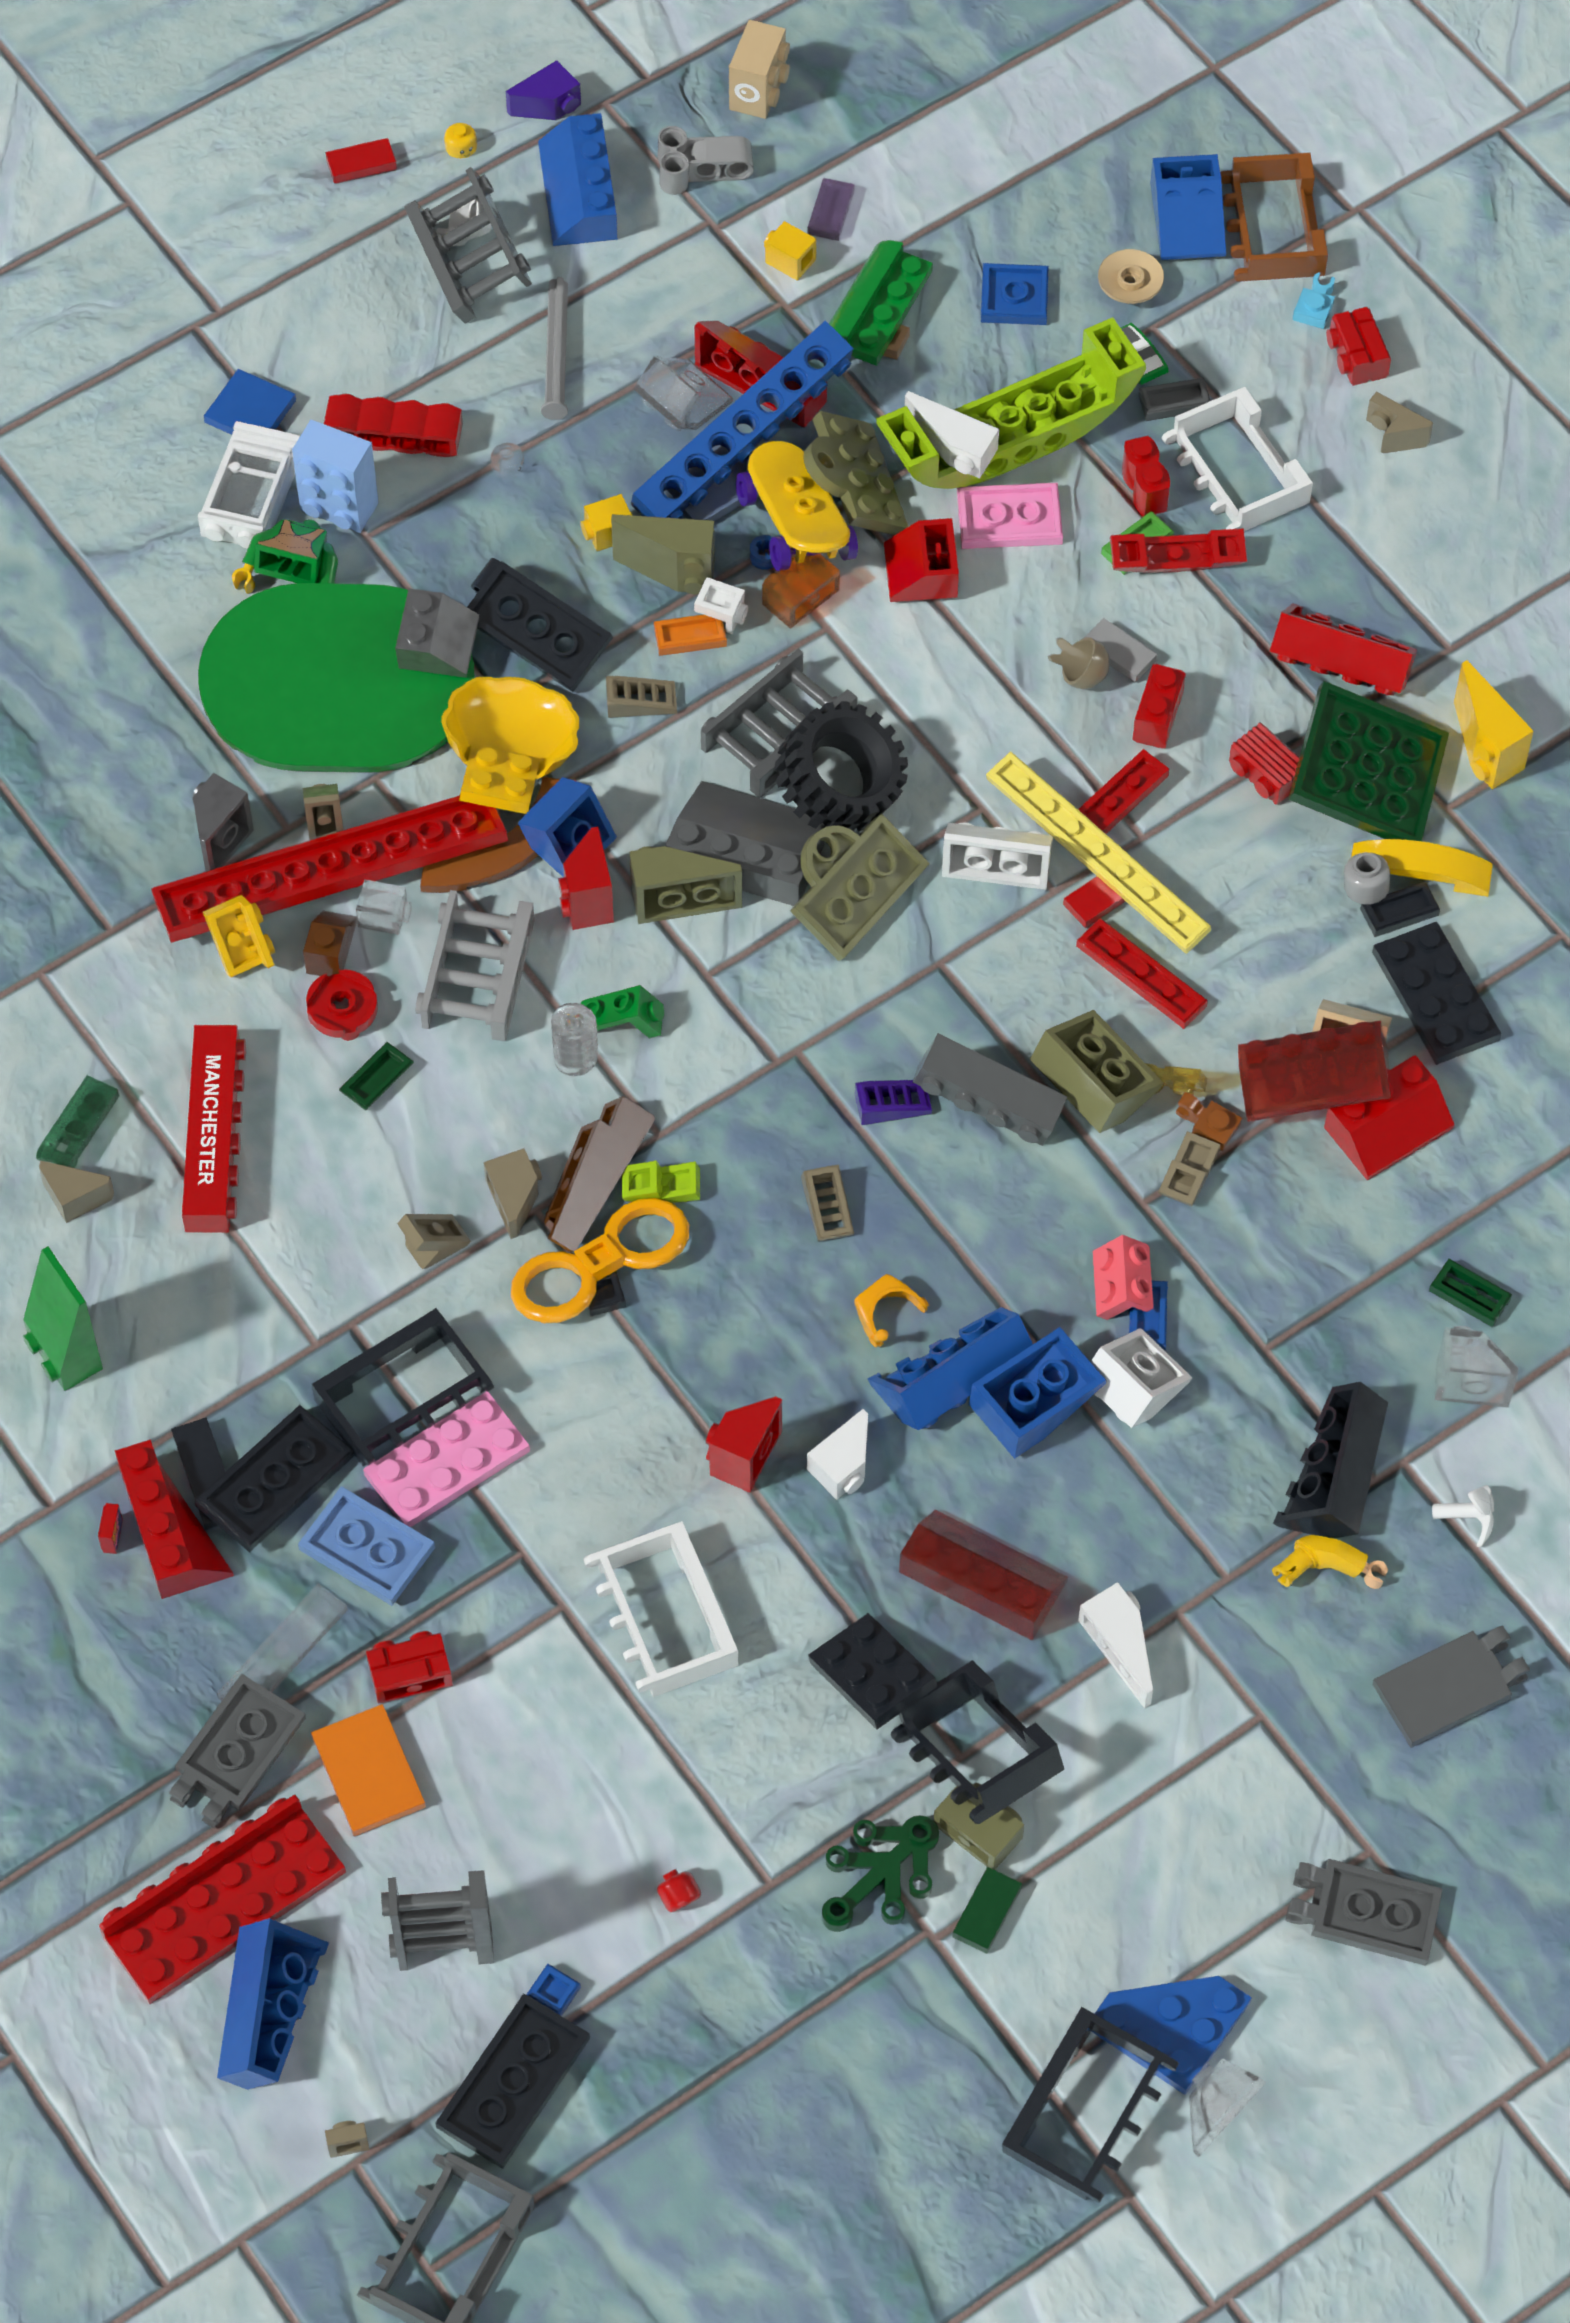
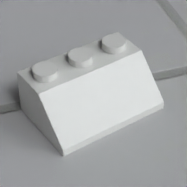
M948 823L944 835L942 877L1046 890L1053 836L1044 835L1037 831L1027 833L1011 831L1004 827L988 828L974 826L970 823Z

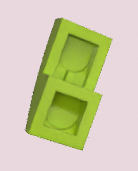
M657 1160L627 1165L622 1174V1198L627 1202L647 1198H657L672 1203L700 1200V1167L696 1161L661 1167Z

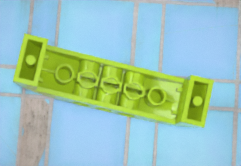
M1112 317L1084 329L1081 355L954 409L957 412L999 429L998 450L980 479L970 474H963L949 466L934 448L907 406L877 418L876 424L915 480L933 488L953 489L985 482L1037 460L1086 435L1109 417L1131 394L1146 370V363Z

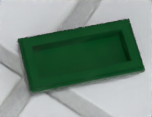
M386 1042L339 1088V1091L366 1111L414 1061L389 1042Z

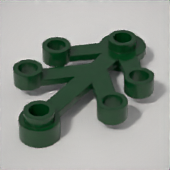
M913 1816L907 1819L903 1826H875L869 1820H860L855 1824L853 1838L858 1845L866 1847L874 1842L898 1843L890 1852H848L844 1847L838 1845L828 1849L826 1865L833 1872H842L845 1869L871 1870L845 1895L830 1898L824 1903L822 1907V1921L826 1928L834 1932H841L849 1928L853 1921V1909L884 1880L885 1901L881 1907L882 1919L890 1925L899 1924L905 1915V1906L901 1901L900 1864L911 1854L913 1858V1875L909 1879V1892L918 1899H923L930 1895L932 1879L928 1875V1852L934 1849L939 1841V1829L937 1824L926 1816ZM866 1828L872 1832V1835L868 1838H862L858 1835V1831ZM924 1829L927 1835L923 1838H917L913 1835V1831ZM835 1854H840L845 1860L840 1864H835L830 1858ZM921 1880L926 1882L928 1887L924 1890H917L913 1884ZM835 1906H840L845 1910V1913L841 1916H834L830 1910ZM894 1906L900 1910V1913L897 1916H889L886 1910Z

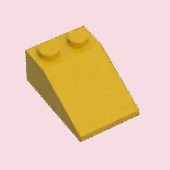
M1468 660L1464 661L1461 664L1454 706L1472 771L1479 780L1485 781L1493 790L1525 769L1534 731Z

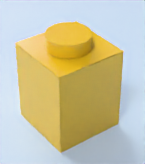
M786 221L776 231H770L764 241L765 263L797 281L816 260V238Z
M622 494L584 506V520L580 522L582 533L587 541L592 540L597 552L613 547L612 514L632 516Z

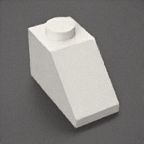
M864 1409L807 1453V1470L836 1500L846 1492L848 1494L854 1493L864 1482L868 1413Z

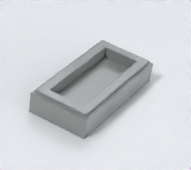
M1105 618L1085 636L1099 641L1109 654L1110 666L1135 683L1157 661V654Z

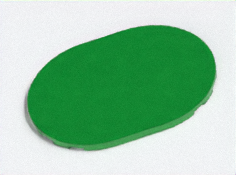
M294 583L258 592L241 601L221 618L208 636L203 647L198 669V685L205 714L218 735L232 749L238 750L254 759V762L288 771L384 772L412 765L413 761L429 753L433 754L448 742L441 723L442 715L448 708V701L452 692L475 678L473 657L471 655L467 678L400 669L395 647L408 594L407 589L377 584Z

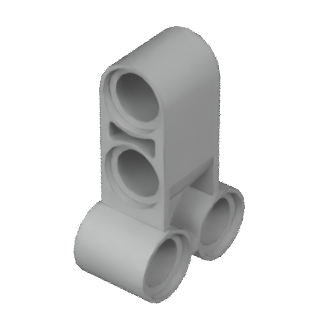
M667 126L659 132V184L665 193L671 195L681 194L688 188L689 182L737 181L747 179L753 174L751 141L745 137L687 138L686 132L678 126Z

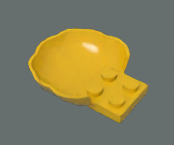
M476 677L466 682L463 686L452 692L448 701V708L444 711L441 719L448 743L461 761L467 765L459 801L523 814L529 811L536 780L558 769L578 746L576 733L579 729V716L565 695L520 677Z

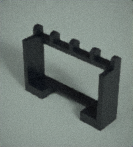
M437 1308L312 1383L314 1401L344 1442L354 1450V1455L362 1466L366 1464L369 1466L374 1463L375 1459L371 1452L389 1439L396 1448L403 1445L404 1443L399 1433L421 1420L428 1429L435 1425L430 1414L449 1402L453 1401L458 1409L466 1406V1402L461 1395L470 1389L477 1387L482 1393L494 1388L488 1375ZM441 1339L468 1376L362 1441L335 1403L354 1392L353 1383L410 1348L417 1354Z
M973 1660L937 1682L938 1687L900 1713L899 1716L902 1724L895 1727L891 1732V1738L896 1743H902L910 1738L916 1744L909 1752V1756L915 1762H920L928 1757L936 1765L930 1772V1778L935 1783H941L949 1778L957 1786L950 1795L955 1804L960 1805L970 1800L976 1806L969 1814V1818L975 1824H981L1065 1770L1057 1743L1036 1722L1026 1728L999 1701L994 1681ZM971 1698L1029 1754L977 1788L920 1732Z
M1081 2007L1002 2143L1003 2153L1082 2199L1087 2200L1089 2197L1100 2203L1104 2195L1092 2187L1103 2165L1115 2171L1120 2169L1122 2163L1110 2156L1111 2151L1124 2130L1138 2137L1142 2129L1129 2121L1143 2096L1155 2102H1158L1162 2094L1149 2086L1157 2071L1162 2069L1163 2066L1176 2071L1179 2063L1170 2056ZM1094 2031L1150 2063V2066L1082 2182L1024 2147L1036 2127L1037 2119L1073 2057H1077L1090 2032Z

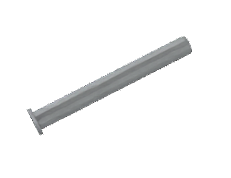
M562 277L551 279L548 288L545 403L541 407V414L551 420L562 419L568 413V408L564 404L568 283Z

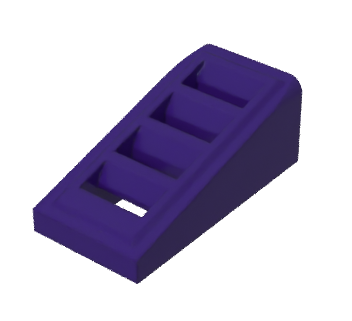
M913 1080L863 1081L855 1083V1099L861 1125L932 1114L929 1094L921 1086L913 1083ZM912 1092L918 1093L920 1104H913ZM903 1094L905 1104H899L897 1095ZM889 1096L891 1104L885 1105L883 1097ZM876 1098L877 1105H871L870 1099Z

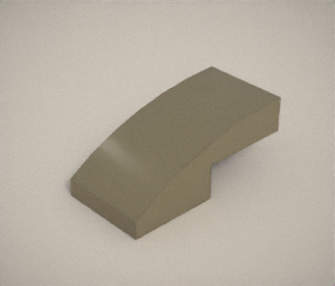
M1187 1131L1175 1159L1171 1161L1158 1193L1192 1207L1221 1148L1220 1144Z

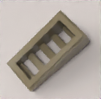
M606 676L608 718L677 714L675 681L627 676ZM645 693H652V701L645 700ZM659 693H666V702H659ZM631 694H638V700L632 699ZM618 695H624V698H618Z
M839 1164L803 1171L801 1180L818 1242L853 1236L854 1230ZM827 1182L832 1184V1187L815 1190L814 1186ZM835 1195L836 1200L818 1203L817 1198ZM837 1207L839 1209L837 1214L821 1216L820 1213L821 1210ZM842 1220L843 1227L824 1230V1223Z

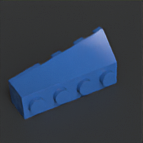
M1000 1307L959 1329V1338L940 1339L929 1345V1354L914 1360H910L907 1357L896 1363L897 1371L882 1378L880 1373H877L867 1379L872 1388L902 1423L917 1430L928 1428L938 1421V1417L949 1409H955L965 1404L968 1400L967 1397L971 1394L973 1383L1033 1345L1019 1314Z
M270 1918L239 1927L217 2074L218 2079L247 2090L279 2081L294 2040L292 2030L296 2020L302 2019L306 2005L303 2003L308 1987L315 1983L319 1972L315 1969L319 1957L325 1955L329 1942Z

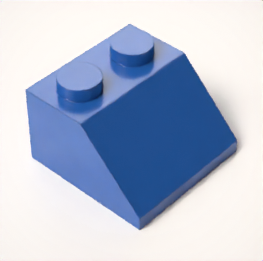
M564 777L518 822L531 849L562 877H564L563 863L592 827L599 828L604 850L617 838L592 787Z

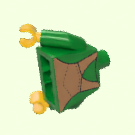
M284 519L280 520L273 528L253 536L242 560L244 567L238 568L233 572L232 581L235 588L238 589L240 582L246 580L244 589L247 594L255 589V581L252 576L253 570L255 573L293 583L335 584L338 558L332 544L327 542V531L320 528L316 521L308 519L303 523Z

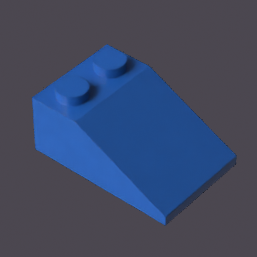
M1059 1327L973 1383L969 1406L1015 1459L1052 1433L1106 1384V1379L1062 1328Z

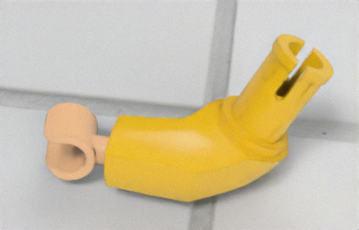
M1306 1535L1296 1540L1295 1551L1280 1564L1272 1568L1275 1577L1280 1573L1282 1574L1277 1580L1285 1587H1289L1308 1568H1332L1353 1578L1362 1572L1364 1573L1366 1585L1372 1589H1379L1382 1587L1383 1581L1373 1576L1372 1572H1378L1383 1576H1386L1388 1572V1567L1383 1561L1377 1560L1369 1564L1367 1562L1368 1555L1341 1540L1318 1535Z

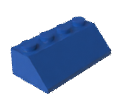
M602 114L569 116L538 141L553 246L618 240L617 214Z

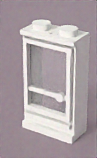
M236 421L233 427V434L202 511L198 514L201 536L216 542L224 541L238 544L248 549L251 539L255 534L271 529L276 525L295 476L292 449L300 435Z

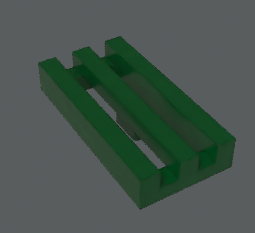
M1451 1259L1447 1260L1429 1288V1292L1492 1328L1512 1298L1511 1293ZM1448 1273L1456 1276L1457 1278L1463 1280L1464 1282L1470 1284L1471 1286L1477 1288L1478 1290L1484 1292L1485 1294L1491 1296L1499 1302L1495 1303L1491 1301L1490 1299L1479 1294L1476 1289L1470 1287L1469 1285H1463L1462 1283L1449 1277Z

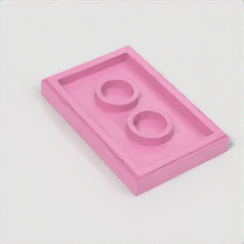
M1058 483L957 488L961 549L1063 544Z

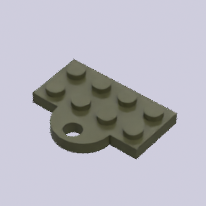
M819 411L813 418L819 437L805 449L803 455L805 467L812 479L823 490L841 499L850 525L891 535H896L906 529L908 524L904 511L900 505L894 483L890 477L872 424Z
M882 813L876 816L859 835L843 826L825 827L811 835L802 848L801 868L811 888L792 907L790 912L840 961L847 956L930 863ZM819 840L825 841L831 849L829 858L822 857L818 853L817 842Z

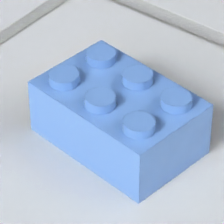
M310 420L292 449L300 510L313 518L319 517L333 522L342 529H351L361 533L379 503L372 442Z

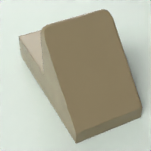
M1375 392L1369 400L1366 421L1372 423L1377 429L1385 431L1380 452L1390 453L1427 447L1430 443L1433 422L1381 393Z
M405 1214L397 1223L405 1235L407 1249L422 1269L429 1268L465 1248L471 1242L453 1214Z

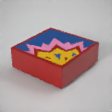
M106 1503L103 1507L98 1532V1539L103 1553H117L123 1523L119 1504Z

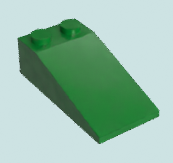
M49 1246L41 1250L23 1321L27 1333L23 1335V1339L33 1355L39 1352L44 1362L41 1363V1366L51 1382L57 1380L64 1391L103 1370L86 1301Z

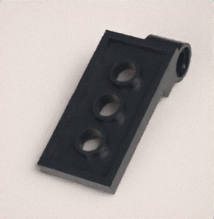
M490 558L471 584L472 589L477 594L467 608L479 614L477 629L571 692L575 691L613 639L610 632L503 561L500 562L495 558ZM506 601L517 602L519 604L518 611L511 616L503 615L500 612L503 603ZM535 619H542L547 624L542 633L532 634L528 631L529 623ZM563 637H569L574 641L573 648L564 653L555 649L557 641Z

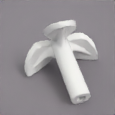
M1488 1485L1468 1493L1472 1503L1432 1505L1433 1519L1477 1518L1480 1520L1482 1531L1476 1547L1483 1546L1489 1538L1494 1525L1492 1512H1494V1499Z

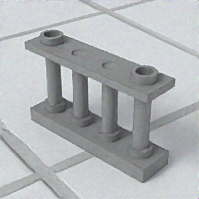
M450 890L447 903L442 902L439 908L438 923L441 924L425 992H419L417 996L415 1012L421 1015L422 1028L429 1029L433 1013L483 1020L486 1025H491L493 1040L506 1041L535 922L533 903L519 901L517 913H511L510 917L459 909L457 891ZM455 923L507 930L511 938L509 944L504 943L503 946L452 939ZM448 952L500 960V964L504 965L502 974L496 973L495 976L445 969L444 967ZM440 983L492 990L493 994L496 995L495 1004L489 1003L488 1007L437 999Z

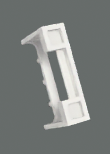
M1242 387L1175 416L1174 429L1167 431L1162 436V440L1166 445L1177 442L1184 452L1177 457L1180 466H1186L1191 463L1200 475L1193 483L1196 489L1200 491L1208 487L1217 501L1210 507L1214 515L1225 512L1232 521L1226 529L1244 528V532L1309 504L1313 482L1299 462L1294 459L1285 463L1260 428L1262 410L1246 387ZM1232 417H1235L1284 487L1283 490L1244 506L1239 511L1188 439V436Z
M682 1521L590 1554L583 1559L587 1568L598 1566L601 1574L604 1573L608 1582L596 1587L598 1596L605 1597L613 1594L621 1615L615 1616L609 1621L612 1629L617 1630L627 1626L635 1645L634 1648L628 1649L623 1653L625 1661L629 1663L640 1659L647 1677L636 1682L635 1685L638 1692L650 1690L652 1696L656 1697L738 1666V1649ZM672 1548L682 1574H686L709 1627L710 1639L716 1652L656 1673L613 1569Z

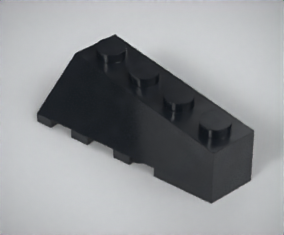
M1361 1381L1332 1387L1314 1428V1431L1318 1433L1316 1440L1309 1448H1305L1300 1461L1305 1465L1297 1482L1291 1481L1285 1494L1290 1498L1285 1511H1278L1273 1524L1277 1527L1328 1538L1359 1534L1388 1407L1386 1400Z

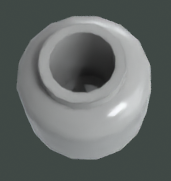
M1369 852L1356 854L1350 858L1344 868V889L1347 896L1354 902L1368 905L1384 899L1390 888V868L1387 861L1382 856Z

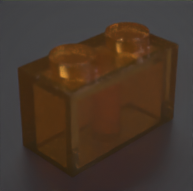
M821 554L806 556L804 563L798 564L794 556L791 559L789 569L772 573L765 579L762 584V605L791 629L840 590V570Z

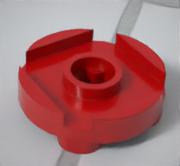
M339 970V974H332L330 976L327 973L321 975L311 984L306 995L307 1013L310 1023L321 1033L330 1037L342 1038L346 1041L356 1039L361 1032L365 1031L373 1023L378 1012L377 995L371 981L363 974L353 970ZM344 998L349 999V1007L345 1009L336 1008L335 1001L342 1002Z

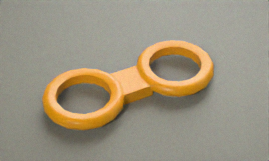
M647 1198L625 1204L611 1215L603 1235L574 1251V1254L564 1251L546 1252L531 1258L522 1265L511 1282V1299L516 1309L526 1318L544 1324L561 1323L574 1318L590 1305L596 1294L597 1281L623 1266L634 1269H654L670 1263L685 1248L689 1240L690 1224L684 1212L672 1202L657 1198ZM642 1215L665 1217L674 1226V1234L666 1245L658 1250L646 1253H638L625 1248L619 1241V1234L628 1222ZM550 1268L572 1270L580 1276L582 1280L581 1288L577 1295L562 1305L552 1307L537 1305L528 1299L526 1295V1288L531 1279L540 1272Z

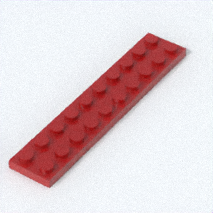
M459 795L153 887L151 891L169 940L173 943L209 932L210 930L203 911L239 895H242L251 904L255 902L261 914L265 915L508 841L507 831L496 808L459 801Z

